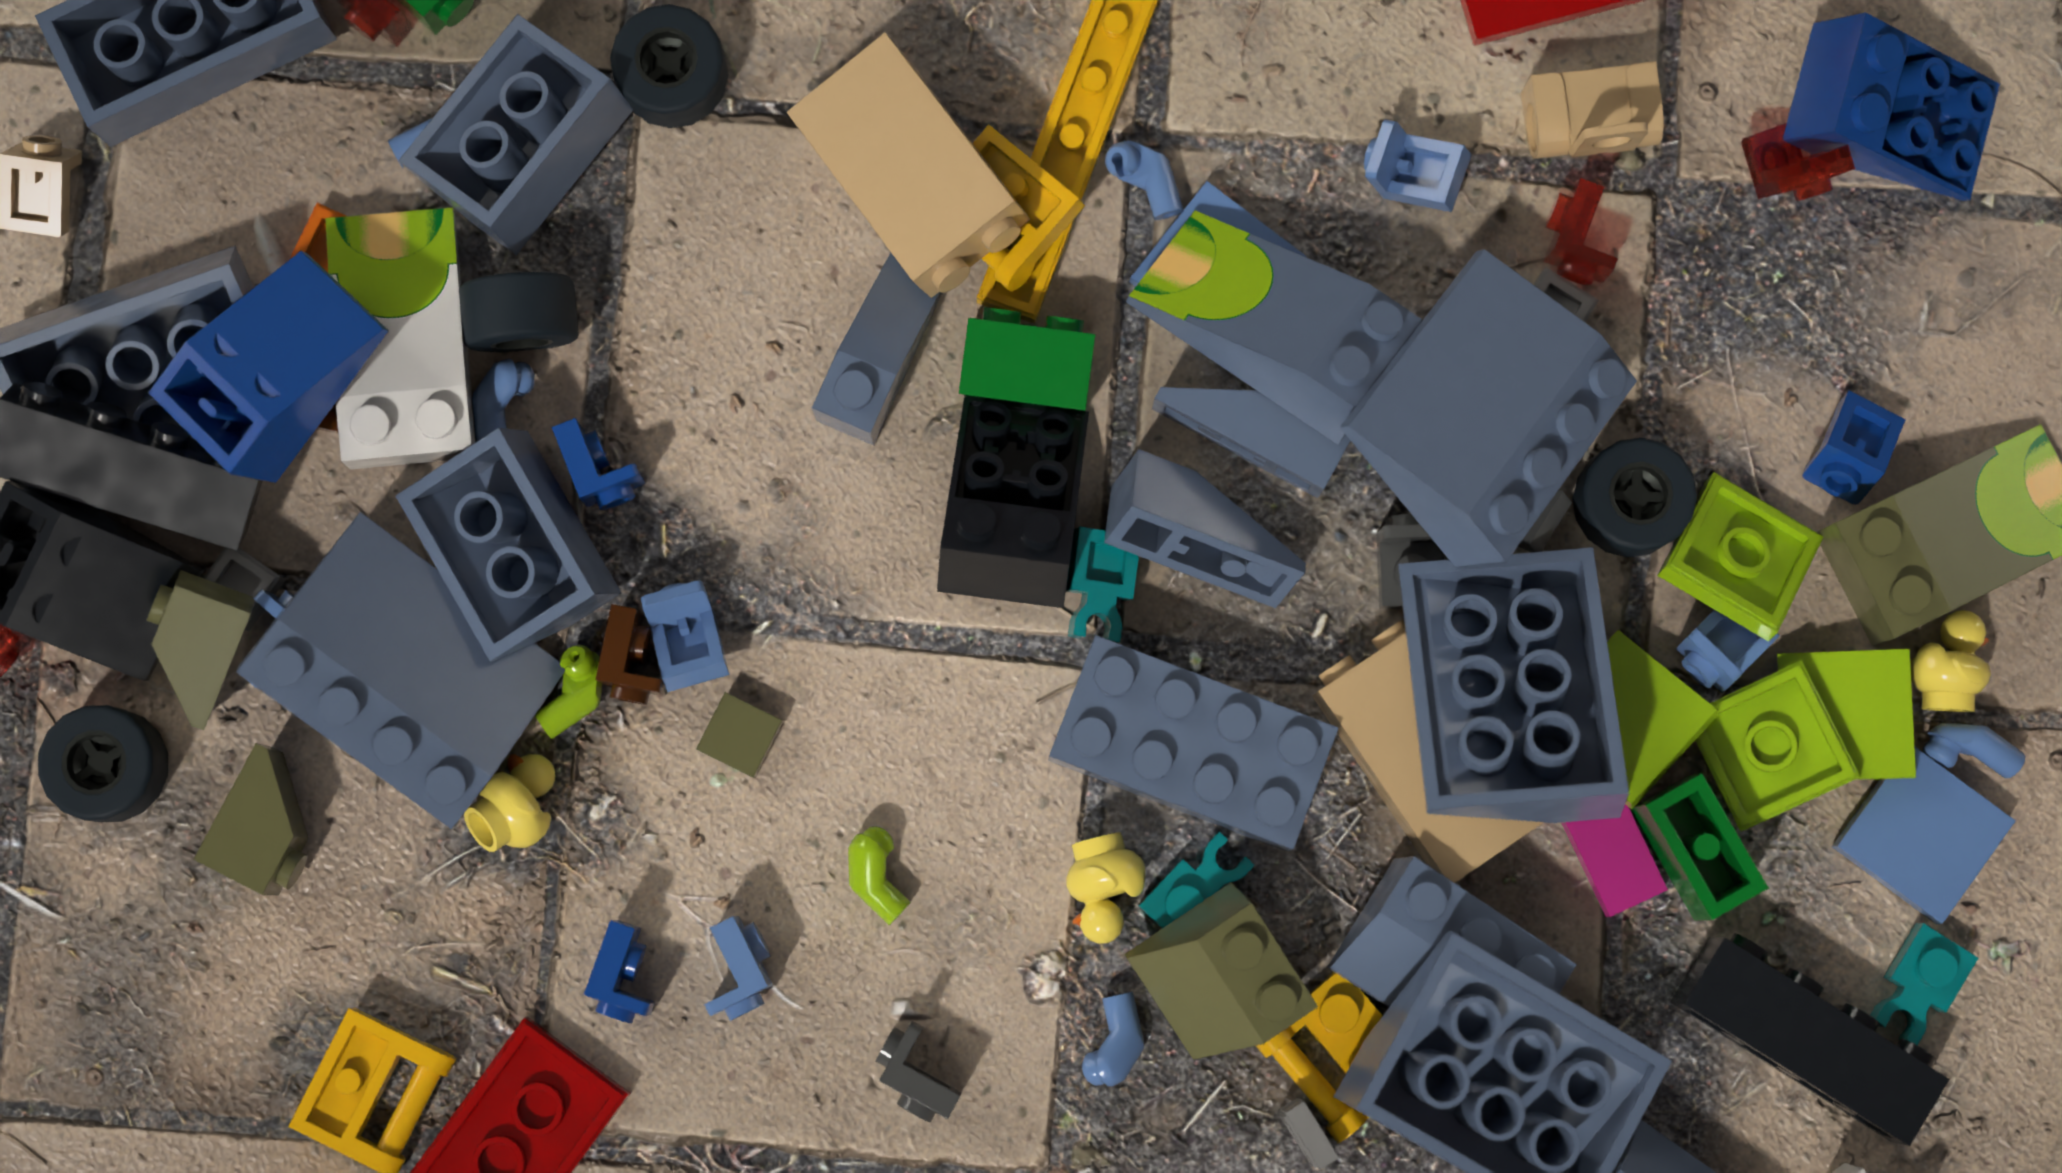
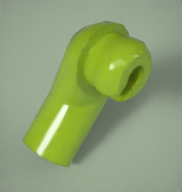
M573 645L563 652L560 658V666L565 669L562 694L539 709L535 714L536 719L551 739L593 712L601 702L603 684L595 680L600 656L596 652L591 651L587 646Z
M872 826L867 828L863 834L854 836L848 848L849 885L888 925H891L911 902L886 879V857L894 849L891 835L881 827Z

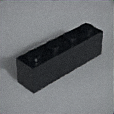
M26 381L22 385L13 383L0 397V478L236 551L238 550L248 531L263 480L229 474L195 439L190 438L191 435L183 427L167 422H154L150 426L126 418L127 413L112 404L89 402L87 405L77 403L62 398V392L59 389L35 381Z
M1734 933L1730 940L1725 937H1709L1670 1003L1888 1141L1910 1146L1949 1081V1078L1932 1068L1936 1058L1906 1039L1900 1038L1897 1045L1875 1032L1880 1023L1855 1006L1845 1003L1842 1009L1839 1010L1820 998L1824 987L1805 974L1789 968L1786 975L1766 964L1764 961L1769 953L1753 941L1737 933Z

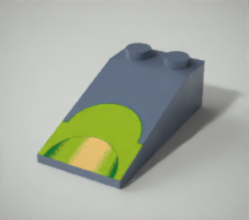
M1196 210L1126 300V303L1337 445L1346 435L1340 426L1423 321V319L1364 281Z

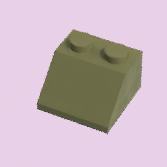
M1232 882L1124 954L1193 1060L1264 1044L1318 1007L1252 902Z

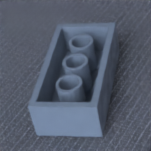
M66 0L35 15L87 127L110 147L338 40L319 0Z
M1095 635L1048 761L1287 852L1294 850L1339 727Z

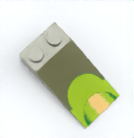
M2041 424L1817 531L1818 534L1823 536L1820 545L1871 645L1874 646L1895 639L2062 556V463Z

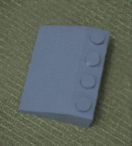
M236 245L0 328V389L2 394L13 383L22 385L26 381L41 382L59 389L62 392V398L87 405L89 402H104L123 409L127 413L126 418L150 426L154 422H167L182 427L149 394V391L189 338L254 288Z
M1483 249L1476 251L1340 428L1455 567L1507 562L1637 380L1599 332L1487 250Z
M359 512L238 665L236 672L452 829L497 771L564 674L565 669L560 666V661L536 643L490 662L438 570L362 512Z
M1593 547L1512 554L1507 562L1455 567L1450 560L1399 564V581L1427 814L1547 823L1620 818L1629 791Z
M1448 931L1365 1038L1334 1098L1465 1173H1613L1672 1060L1463 937Z

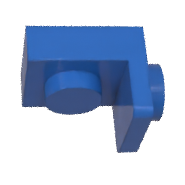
M1849 390L1838 403L1821 447L1806 465L1802 477L1833 496L1839 497L1853 505L1859 504L1885 474L1906 419Z
M576 418L552 427L578 496L586 507L598 504L600 510H607L635 498L633 489L645 484L636 463L601 475L600 469L610 466V463L596 430L585 434Z
M610 920L584 995L599 1000L595 1009L596 1012L632 1024L636 1013L643 1016L651 1015L655 1005V1001L620 989L623 979L634 982L646 951V945L637 942L642 928L620 920Z

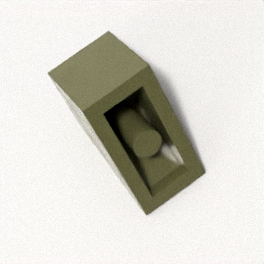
M181 570L174 589L162 584L160 585L146 621L159 625L151 645L191 726L204 730L251 615L255 600L250 595Z
M258 743L254 745L193 859L261 895L278 896L283 887L287 890L292 888L300 877L308 858L306 854L302 853V850L309 837L283 752Z

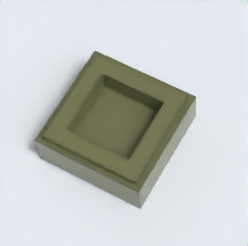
M725 692L696 750L755 779L784 721Z

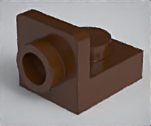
M611 604L595 680L603 685L611 686L609 697L616 700L647 705L650 694L665 697L666 687L661 679L632 674L634 663L643 665L646 660L651 627L642 626L644 615L639 610Z

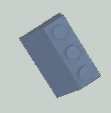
M517 14L398 161L472 224L517 255L631 114L633 108L608 76Z
M497 428L396 495L398 502L490 662L501 659L572 626L622 594L528 431Z
M1415 856L1395 858L1327 968L1389 1008L1448 931L1463 937L1558 994L1577 964Z

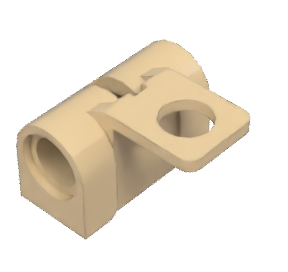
M1656 61L1561 73L1535 74L1530 76L1521 91L1526 137L1533 159L1565 155L1580 157L1606 152L1634 151L1638 147L1660 145L1662 141L1664 116Z

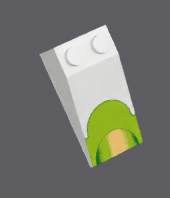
M454 208L325 218L328 273L389 330L336 402L341 462L352 470L452 459L476 443L468 347L463 342L459 299L461 276Z

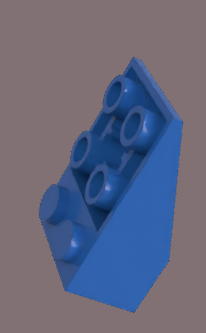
M1866 12L1816 22L1812 26L1782 140L1831 164L1962 201L1970 200L2000 83Z
M300 251L189 338L151 388L149 394L229 474L277 483L389 330L307 252Z

